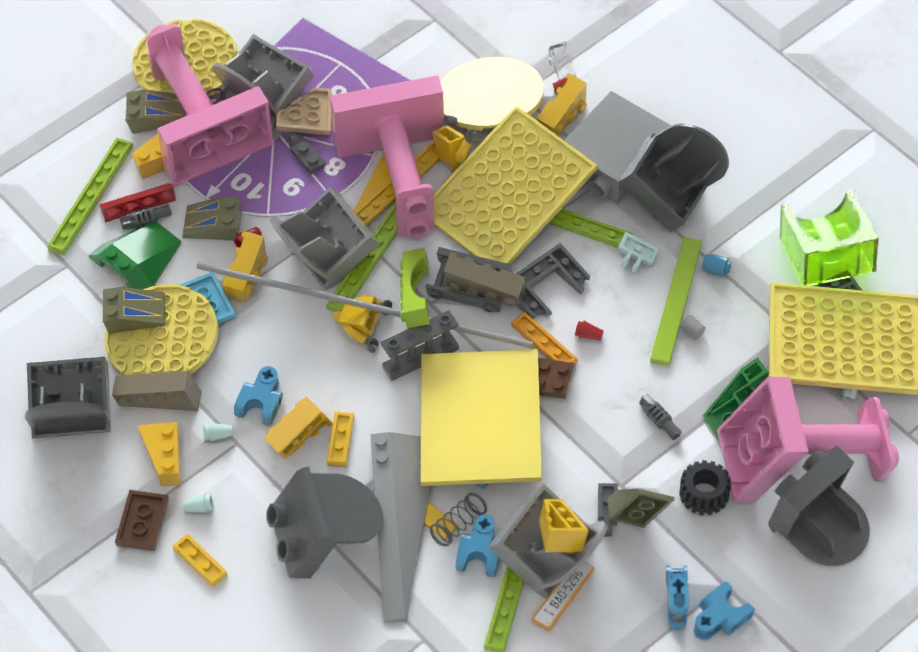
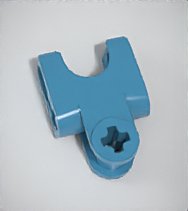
M271 366L263 367L260 369L254 384L248 382L243 384L234 405L235 416L243 418L251 408H260L263 410L261 414L263 424L272 425L283 399V392L277 391L279 380L275 368Z
M488 515L478 516L474 522L472 535H461L455 563L456 570L465 571L467 564L471 560L479 559L486 565V576H496L499 557L488 548L494 540V520Z
M666 565L668 625L671 629L681 630L686 627L689 606L687 565H683V568H670V565ZM674 614L682 615V621L680 623H676L672 620V616Z
M724 582L700 602L699 607L703 611L696 617L694 634L701 640L710 639L721 629L727 635H731L753 617L755 608L749 603L740 607L729 605L726 600L731 597L733 587L728 582Z

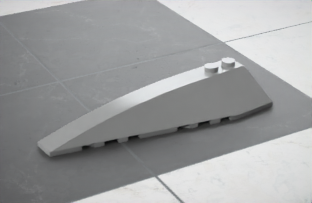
M393 432L370 434L374 493L383 512V524L378 533L384 619L385 623L406 621L431 486H421L420 436Z

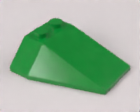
M155 221L100 245L88 256L101 268L106 264L125 280L127 288L144 290L155 286L181 245V240Z
M758 357L740 369L703 414L704 419L718 439L717 429L769 377V372Z

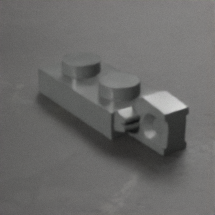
M295 132L287 134L292 154L310 174L326 166L324 159L304 137L299 138Z
M598 483V521H604L607 524V531L604 536H612V525L617 526L616 521L609 520L608 498L618 489V483Z

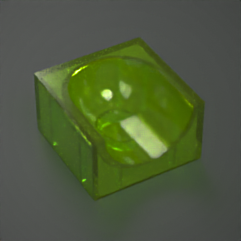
M853 189L845 191V196L836 209L817 219L798 218L794 216L788 203L780 205L779 237L802 285L811 286L876 272L879 237Z

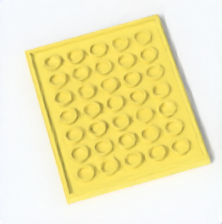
M515 106L433 194L434 226L471 255L512 264L596 172L598 165L518 106Z
M771 282L769 304V377H790L792 384L918 395V295Z
M538 349L422 354L421 486L542 481Z

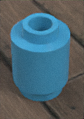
M706 254L703 259L702 269L709 273L725 276L726 273L730 272L731 262H729L728 257Z

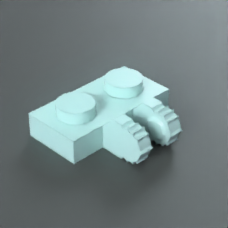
M625 232L617 248L618 251L626 254L621 267L625 268L628 265L630 257L636 259L631 270L633 273H636L641 262L651 266L659 248Z

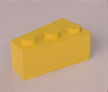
M570 73L566 76L567 82L563 88L559 87L556 90L558 95L553 102L549 100L536 118L539 123L557 136L561 135L565 127L569 123H573L576 116L583 112L587 106V83Z
M157 134L132 153L136 168L142 179L164 171L159 135Z
M242 231L241 237H243V242L240 248L236 247L235 253L238 255L234 264L230 263L228 269L260 277L262 267H265L268 262L264 237ZM225 276L222 287L226 297L245 302L247 297L252 294L255 282Z
M306 396L297 402L295 408L290 413L282 417L279 424L268 431L264 439L286 459L304 446L303 441L310 436L315 438L319 435L318 430L325 425L330 427L333 423Z
M177 422L138 425L141 440L152 462L161 487L181 485L180 433Z
M544 499L539 524L545 552H583L588 533L586 526L563 499Z

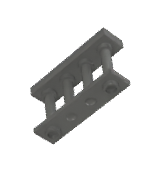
M439 247L437 258L441 265L434 285L426 283L427 295L434 299L443 298L483 308L491 313L494 311L500 312L499 301L441 287L445 277L444 269L450 251L457 253L456 257L464 260L466 257L472 258L473 262L478 265H483L484 263L492 265L498 272L500 269L512 272L511 264Z
M449 310L431 318L428 325L409 328L380 342L388 357L391 358L382 363V367L391 381L421 368L422 354L453 353L459 350V344L450 332L451 329L458 327V323Z

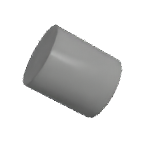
M693 315L685 317L680 324V328L693 340L700 338L706 329Z

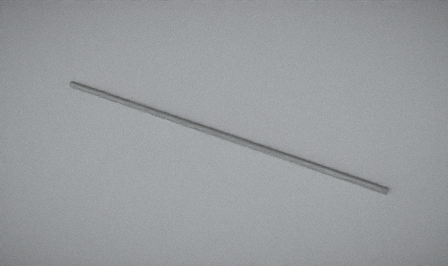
M200 262L197 263V269L400 317L401 310ZM460 324L452 329L527 348H532L533 345L531 341Z

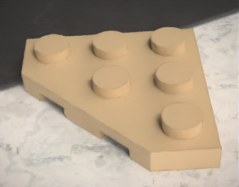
M314 87L305 96H300L291 102L287 108L279 110L276 116V131L330 136V96H332V89Z

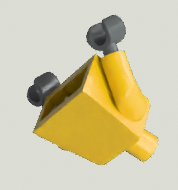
M447 115L444 117V127L442 126V128L433 131L432 135L440 160L449 165L451 172H455L460 164L467 159V151L472 145L471 141L479 140L481 134L476 132L477 130L469 129L466 131L467 139L465 140V136L450 127L456 126L458 118Z
M365 294L355 299L392 308L390 300L381 302L375 296ZM347 304L344 305L342 311H335L333 315L334 321L340 323L343 331L357 342L365 343L367 350L375 353L376 349L371 345L373 344L378 347L379 342L375 338L368 339L367 337H371L380 312Z

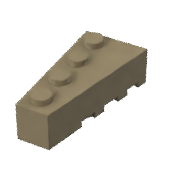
M450 251L444 269L446 285L449 289L465 291L475 296H485L491 300H501L508 305H520L526 287L525 277L500 269L498 272L492 265L486 263L478 265L473 262L472 258L466 257L464 260L456 257L457 253Z
M189 371L118 375L115 377L112 397L119 406L198 411L202 391Z

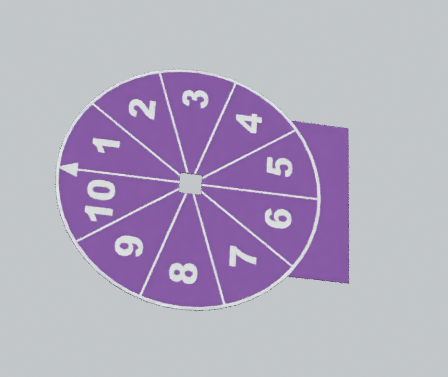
M302 18L274 45L309 66L314 74V77L300 94L301 97L308 94L309 90L314 87L332 89V95L410 81V79L305 18ZM220 95L216 96V97L212 100V103H214L215 101H217L218 98L220 97ZM331 118L330 136L296 133L299 138L304 137L326 162L325 167L313 174H310L292 154L287 135L290 132H283L277 139L272 137L273 145L185 183L205 200L222 196L240 197L242 214L286 216L295 214L298 211L303 212L329 187H332L341 195L344 194L367 172L377 151L338 158L333 142Z

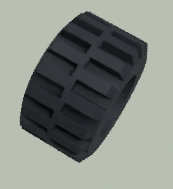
M702 460V463L696 461L694 466L690 464L687 466V470L684 469L680 481L679 496H681V502L685 503V507L687 509L691 508L692 513L700 512L699 515L703 516L704 513L712 515L713 512H720V508H725L726 503L729 501L731 478L728 476L726 469L722 470V465H715L714 461L707 463V460ZM704 483L713 486L715 490L702 492L695 486Z

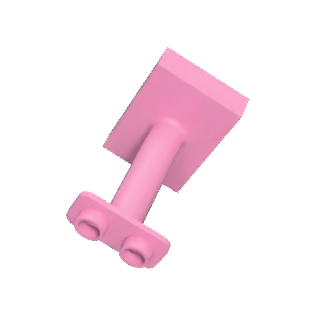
M159 25L146 37L152 76L156 80L166 77L188 115L157 128L164 170L174 187L273 145L269 103L259 86L213 105L185 58L182 33L179 25Z
M439 76L425 77L330 96L333 142L337 157L342 158L383 150L395 190L398 235L411 238H419L426 235L434 227L433 188L430 184H421L410 144L434 140L432 132L442 128V126L444 127V95Z
M767 377L717 429L725 467L728 471V476L731 478L733 501L756 502L804 455H812L818 449L823 454H827L836 445L846 454H867L874 480H883L896 468L899 462L898 449L895 445L891 444L888 433V412L881 407L878 397H870L857 411L859 424L802 425L790 377Z

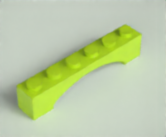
M425 247L403 252V259L400 260L401 321L406 323L407 329L430 324V312L426 298H420L415 294L420 279L426 273H429V261Z

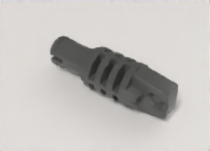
M169 204L157 208L148 207L147 210L144 208L142 211L138 210L137 213L134 211L119 218L122 229L126 230L139 228L140 225L143 227L145 224H150V222L154 223L157 219L171 216L172 212Z
M648 394L642 396L639 404L649 419L658 428L663 429L672 440L680 437L682 431L673 423L671 415L664 410L659 402L655 401Z

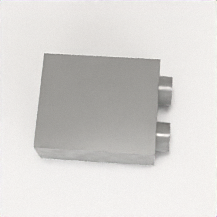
M610 91L564 141L598 165L596 172L585 183L590 191L600 199L607 197L618 204L628 193L619 183V180L644 141L652 133L656 135L671 125L615 92Z

